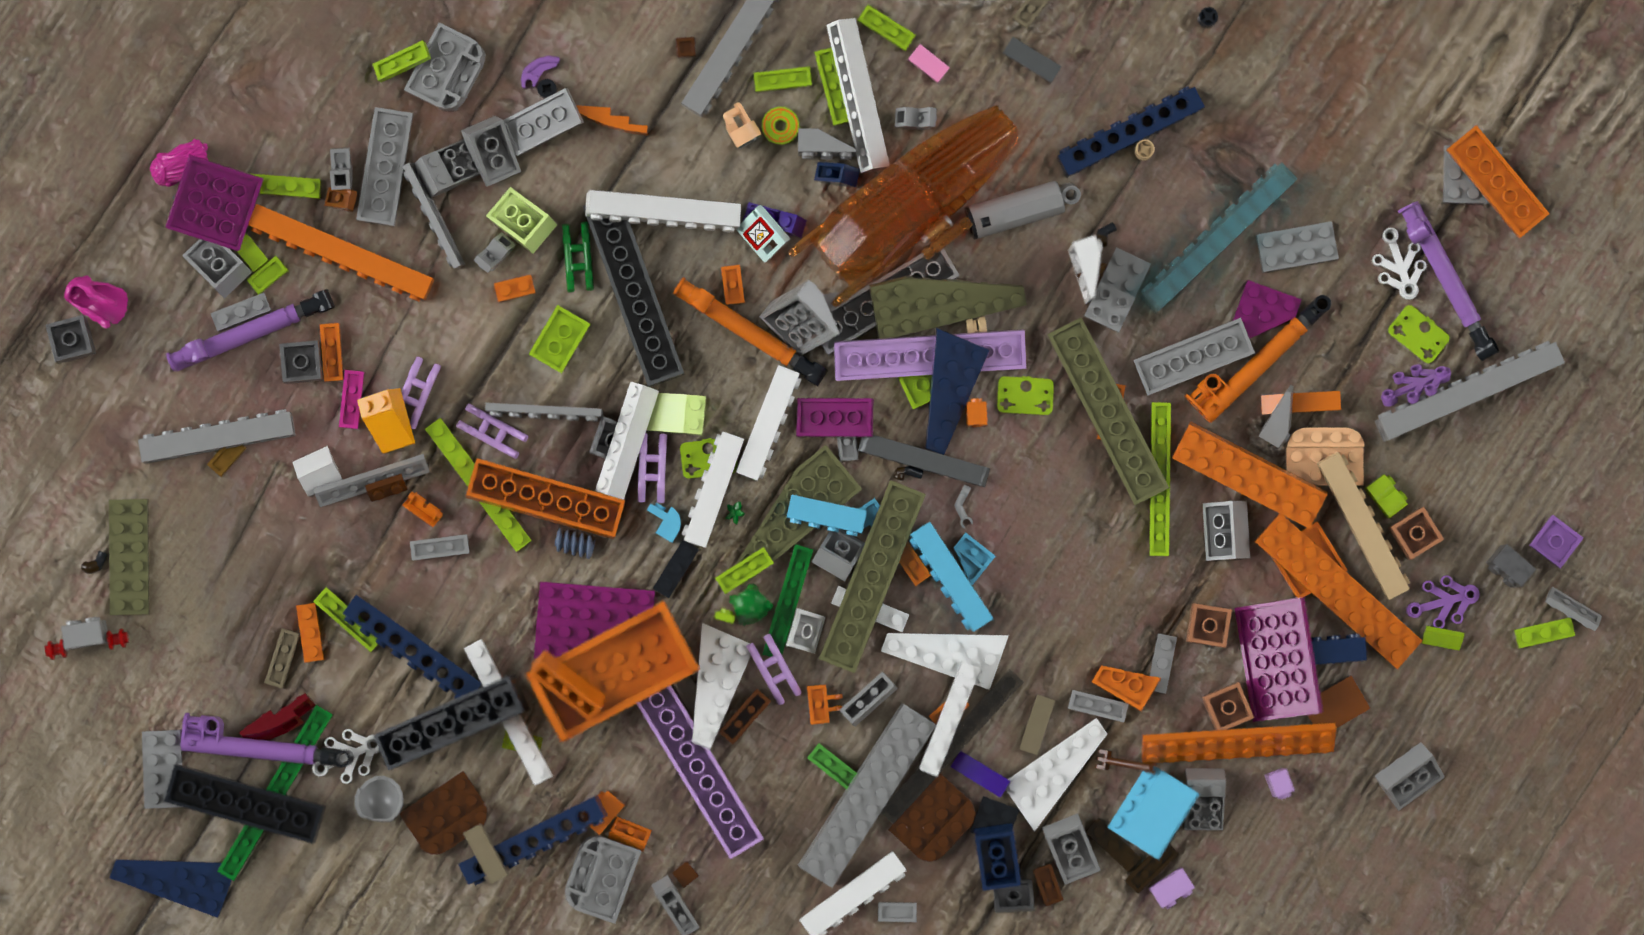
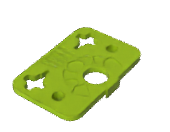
M1411 305L1406 306L1388 328V333L1427 364L1434 361L1450 339L1449 335L1434 324L1433 320L1428 316H1424ZM1424 321L1430 324V330L1426 333L1422 332L1419 328L1420 323ZM1401 325V330L1405 336L1400 333L1395 335L1393 333L1395 331L1393 326ZM1420 348L1425 350L1431 349L1433 357L1425 359L1423 357V350Z
M1003 376L998 381L997 409L1002 413L1049 415L1053 410L1054 382L1051 379ZM1023 381L1031 383L1030 391L1025 392L1021 390L1020 385ZM1004 399H1008V402L1015 404V406H1009L1007 410H1004L1000 403L1004 402ZM1046 401V404L1050 405V407L1046 409V412H1042V408L1035 407V405Z
M702 439V441L681 444V462L685 478H700L703 476L704 470H709L711 464L707 462L710 454H705L702 447L705 443H710L713 445V453H715L717 448L714 445L715 439ZM736 461V464H735V467H734V469H733L732 474H733V473H736V471H737V468H738V462H737V461ZM689 464H692L693 467L701 468L700 470L694 471V475H690L689 472H686V468H689Z

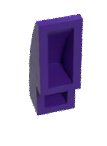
M962 751L958 753L950 766L1000 798L1010 783L1008 779Z

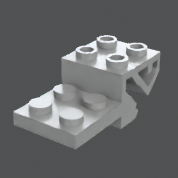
M1116 247L1084 317L1119 333L1151 263Z

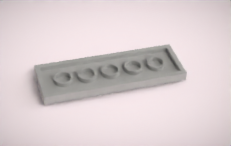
M375 107L357 221L395 227L403 180V166L406 162L413 113Z
M1239 318L1133 361L1147 396L1255 354L1242 319Z
M485 403V411L493 417H502L503 414H509L512 418H522V415H528L531 419H541V416H547L550 420H560V417H567L566 419L569 421H579V418H586L589 422H598V419H601L603 416V410L598 408Z

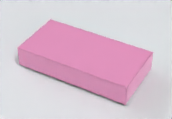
M921 44L908 58L911 63L937 83L950 69V67Z

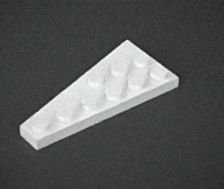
M704 623L701 626L698 662L701 670L698 671L692 743L710 750L751 654L746 647L750 643Z
M887 633L881 652L952 677H956L961 662H966L981 668L974 685L990 690L1009 635Z
M1097 718L1008 779L1010 783L1005 790L1034 831L1106 737L1107 733Z

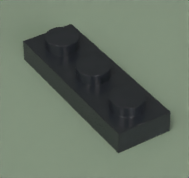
M682 540L653 589L670 598L699 549Z

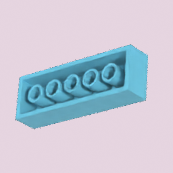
M931 522L910 534V544L914 550L919 549L922 554L919 557L924 565L927 566L929 564L931 567V576L935 582L940 581L942 584L941 591L946 598L950 597L953 601L951 606L956 614L961 613L964 619L961 622L967 631L971 629L974 632L991 621L993 617Z

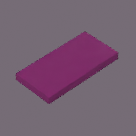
M797 398L796 436L873 437L874 399Z

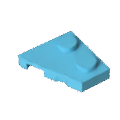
M966 532L954 546V550L972 585L996 557Z

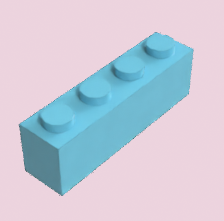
M791 495L787 518H790L791 523L801 524V521L809 522L808 526L820 528V525L828 527V531L839 532V529L846 530L847 535L858 536V533L862 534L867 511Z

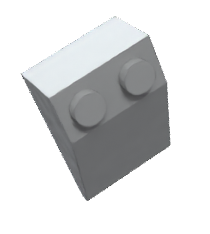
M493 116L461 130L467 149L487 187L521 172L503 119Z
M199 239L182 255L224 299L252 273L229 248Z
M1078 813L1042 827L1065 885L1101 871Z

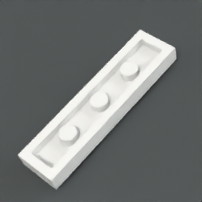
M838 586L831 604L840 607L847 589ZM882 604L875 622L903 632L909 614Z

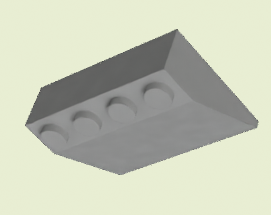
M810 280L771 301L759 316L789 347L797 350L796 354L798 356L807 353L839 334L823 293Z

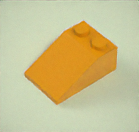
M400 388L388 389L357 400L361 417L383 454L415 444Z

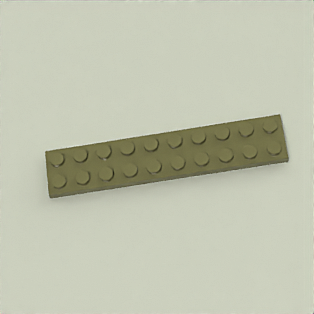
M1082 317L1047 334L1134 505L1168 489L1169 486Z
M890 480L819 657L820 660L855 673L926 494Z

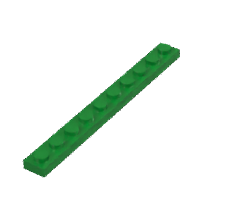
M316 705L294 743L307 746L316 745L334 714ZM282 762L266 789L287 794L304 764ZM244 825L217 872L235 881L265 830Z

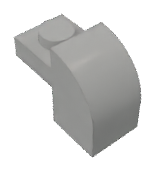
M896 108V128L930 130L936 126V108Z
M350 147L331 148V190L351 189L352 165Z
M501 232L493 238L485 250L476 256L474 261L487 273L494 271L509 255L516 244Z

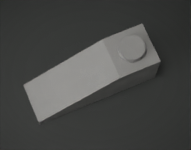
M1291 384L1259 434V437L1277 448L1280 447L1281 443L1286 444L1291 435L1288 433L1291 427L1294 386Z
M668 875L652 884L657 898L681 935H688L700 928Z

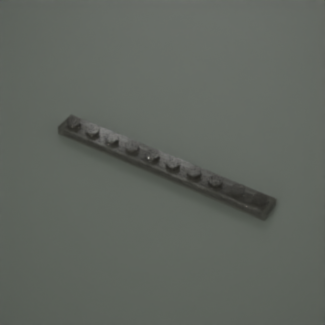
M1010 669L958 724L938 775L1024 683ZM918 768L888 800L881 813L894 824L937 776Z

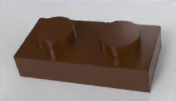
M402 473L365 485L371 502L408 490Z
M1051 863L1033 869L1045 907L1063 901L1064 899Z

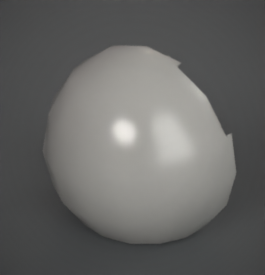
M374 776L358 788L355 795L357 813L361 818L384 823L392 822L400 814L403 807V793L400 786L393 779L386 776Z

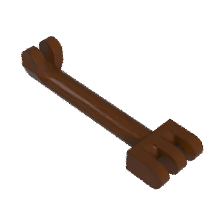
M1098 749V753L1104 754V756L1097 757V761L1103 762L1102 765L1096 764L1095 768L1109 770V766L1114 765L1142 770L1145 773L1155 775L1156 771L1153 770V767H1156L1157 763H1142L1111 757L1112 751Z

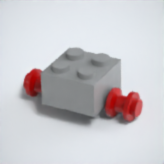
M100 617L86 618L84 623H81V620L68 621L66 626H61L63 639H60V642L57 644L48 641L45 646L46 657L54 660L56 655H62L63 658H67L69 649L101 644L108 645L110 650H113L115 645H121L122 648H125L126 643H129L128 632H124L123 628L119 629L118 633L112 634L111 631L107 630L106 620H100Z

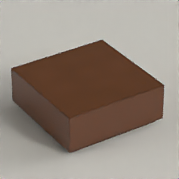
M695 37L676 38L677 58L696 57Z
M688 861L672 873L683 888L699 876Z

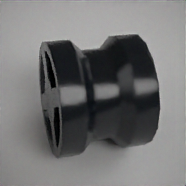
M1205 7L1198 15V22L1204 28H1211L1218 20L1217 11L1211 7Z
M550 79L540 81L537 86L538 93L543 99L557 93V87Z

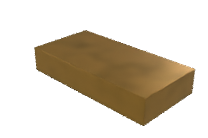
M244 445L227 449L224 447L214 455L207 465L220 477H223L247 448Z

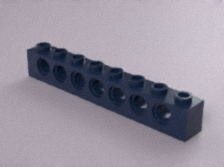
M1187 86L1178 91L1179 95L1175 97L1169 95L1162 99L1163 103L1157 106L1153 103L1144 108L1145 112L1141 114L1135 112L1128 116L1129 120L1123 123L1121 120L1110 125L1111 129L1107 131L1101 129L1093 134V138L1089 140L1083 138L1076 142L1077 146L1073 148L1068 146L1060 150L1057 159L1067 178L1203 110L1205 106L1196 88L1190 89ZM1179 100L1184 101L1186 108L1183 110L1178 109L1176 102ZM1166 109L1169 112V117L1162 118L1159 115V110ZM1145 117L1150 118L1152 125L1149 127L1144 126L1142 119ZM1132 126L1135 129V134H1126L1125 127ZM1111 134L1116 135L1118 142L1115 144L1110 143L1108 136ZM1098 143L1101 146V151L1093 152L1091 144ZM1075 152H1082L1084 159L1077 161L1074 158Z
M355 595L343 612V616H345L344 621L352 626L354 624L358 625L361 628L359 630L367 637L370 635L377 639L375 642L383 648L387 646L392 649L391 654L398 659L402 657L408 661L407 665L412 669L417 670L419 668L424 672L423 676L432 682L434 679L440 683L439 688L447 693L449 690L453 692L455 699L481 687L482 683L358 595ZM363 612L368 613L370 619L364 623L358 619L359 614ZM376 624H383L385 631L381 634L376 633L374 630ZM392 635H399L401 642L394 645L390 642V637ZM414 646L417 649V653L409 656L406 653V648ZM424 657L432 659L433 663L430 667L422 665L421 660ZM440 668L448 670L446 678L438 676L437 671ZM461 679L464 682V687L462 689L454 688V680Z
M596 795L495 845L494 848L497 853L503 855L504 866H508L510 869L519 864L518 860L524 857L528 860L536 856V851L542 849L544 852L553 847L552 843L558 840L562 843L570 839L569 835L574 832L579 835L587 831L586 826L592 823L595 827L605 822L603 818L608 815L599 796ZM582 811L589 814L588 821L581 819ZM565 820L571 821V830L564 827ZM548 828L555 831L554 838L547 836ZM530 837L537 838L538 845L536 847L530 844ZM514 845L520 847V855H516L513 852ZM476 856L458 864L468 885L474 882L476 886L486 881L484 878L486 874L479 869V861Z

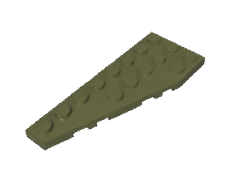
M904 276L869 285L878 339L895 338L1027 305L1024 287L1015 284L975 283L963 280H936Z
M826 445L794 471L736 564L763 547L774 562L814 529V527L808 526L809 522L801 521V524L791 523L790 518H787L791 495L844 505L862 490ZM752 577V578H750L749 580H747L746 582H744V583L742 584V586H745V585H746L748 582H750L754 577Z

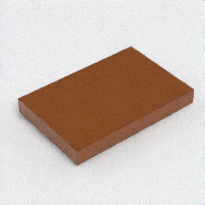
M1350 675L1320 693L1322 713L1308 714L1307 716L1312 724L1335 723L1336 728L1371 708Z

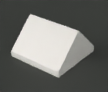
M328 446L292 462L297 478L308 497L314 495L315 488L343 480Z
M797 608L786 645L815 654L826 617Z

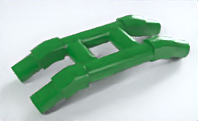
M588 222L581 223L583 244L571 245L569 224H562L567 292L569 293L575 291L573 271L585 270L586 290H594ZM583 251L584 263L573 264L572 252Z

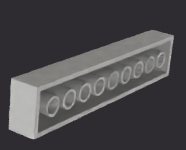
M1549 341L1535 346L1536 351H1532L1531 348L1517 354L1519 357L1517 359L1512 356L1501 361V366L1499 367L1497 364L1483 369L1484 373L1481 375L1479 371L1465 377V382H1462L1461 379L1448 384L1449 389L1445 390L1444 387L1437 389L1435 395L1427 398L1425 394L1419 397V401L1412 405H1409V402L1395 408L1396 412L1394 413L1389 410L1377 415L1379 419L1374 422L1383 442L1564 364L1565 361L1556 342L1552 344Z
M900 704L857 771L856 776H854L849 784V787L845 790L798 864L800 868L833 888L936 724L905 704Z

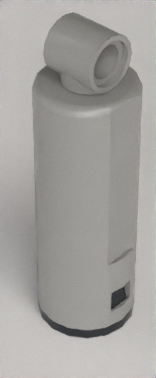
M1051 181L964 207L971 235L975 240L1065 212L1066 203L1071 205L1080 200L1081 192L1073 183H1065L1059 187L1056 181ZM1073 189L1074 195L1067 198L1066 192Z

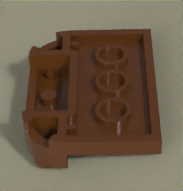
M462 771L402 811L400 816L419 843L420 848L431 855H438L466 839L463 834L479 824L484 826L488 817V808L465 771Z
M939 773L888 830L919 859L932 862L943 857L969 829L975 818V809L971 801Z

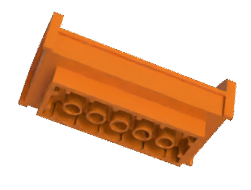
M665 601L557 657L560 662L605 696L602 709L590 720L529 674L530 671L526 673L561 742L567 741L575 735L701 670L674 622Z

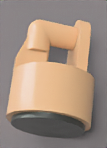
M735 103L734 108L723 114L726 129L736 148L741 149L761 137L760 135L762 134L754 120H750L741 103ZM738 115L744 124L740 128L734 120V117Z

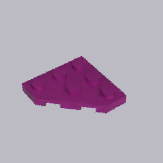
M1247 280L1232 321L1241 318L1250 339L1296 317L1302 299Z

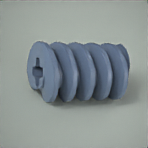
M559 528L554 547L556 546L557 552L564 548L565 554L571 549L573 556H575L577 551H579V557H583L586 553L587 559H590L594 551L596 538L592 541L591 535H588L584 539L583 533L577 537L576 531L569 536V530L566 529L564 534H562L561 528Z

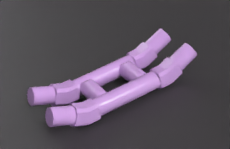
M416 357L401 391L404 403L416 407L410 421L411 429H416L425 403L441 368L440 365L434 364L426 382L416 379L415 377L423 362L421 357ZM412 385L423 389L419 400L408 396Z
M468 404L465 410L483 419L481 426L477 430L459 420L456 427L512 458H518L519 452L506 446L502 441L507 433L523 442L528 440V435ZM490 424L500 429L495 439L485 434Z
M645 433L639 451L638 502H645L646 481H657V502L664 503L667 435H659L658 455L647 454L648 434ZM647 462H658V474L646 473Z
M767 634L763 638L773 654L772 657L763 661L754 643L746 647L777 704L782 705L785 700L776 684L786 679L795 696H799L802 691L771 634ZM778 663L782 673L772 678L767 667Z

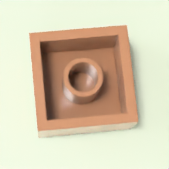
M1424 507L1417 509L1388 527L1408 560H1412L1444 540Z
M1193 603L1186 642L1226 648L1232 610Z
M1239 682L1202 696L1215 730H1226L1254 718Z

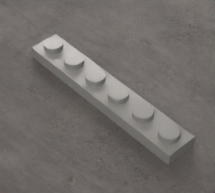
M414 163L404 165L405 171L403 174L406 180L411 182L413 186L412 192L417 199L419 198L422 204L420 208L423 214L428 216L430 220L429 226L434 233L436 232L439 238L437 242L440 248L445 250L448 264L451 267L453 266L454 269L465 266Z
M424 454L315 488L314 494L319 506L323 507L367 493L365 485L401 473L404 480L429 473L430 470Z

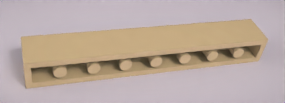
M1336 452L1317 462V465L1384 595L1390 600L1408 591L1410 581L1405 573H1401L1399 569L1401 564L1398 558L1392 556L1390 552L1392 546L1388 539L1384 540L1382 536L1384 531L1380 523H1375L1373 519L1375 513L1370 505H1366L1364 501L1366 496L1363 490L1357 488L1355 484L1357 478L1353 471L1349 472L1346 466L1349 463L1345 455H1340V453Z

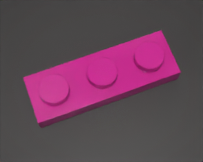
M345 370L339 420V427L359 429L360 410L357 400L362 398L365 372Z

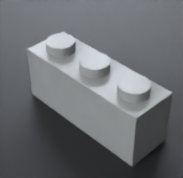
M882 671L846 703L840 711L856 727L898 688Z

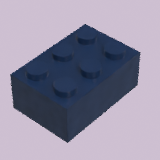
M1347 634L1346 639H1341L1340 635L1326 636L1327 640H1321V637H1311L1315 665L1367 660L1365 637H1360V634Z
M1004 824L974 829L983 891L1021 886L1013 825Z

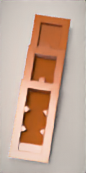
M576 105L580 115L592 122L618 131L648 136V125L630 124L628 116L611 115V108Z
M1340 391L1293 393L1292 413L1341 410ZM1284 394L1261 395L1262 415L1272 414Z

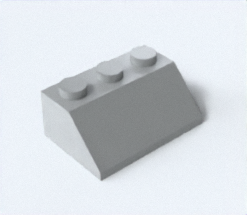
M1247 501L1202 503L1206 561L1250 558Z
M1420 742L1385 769H1382L1375 775V778L1399 811L1445 778L1434 756Z

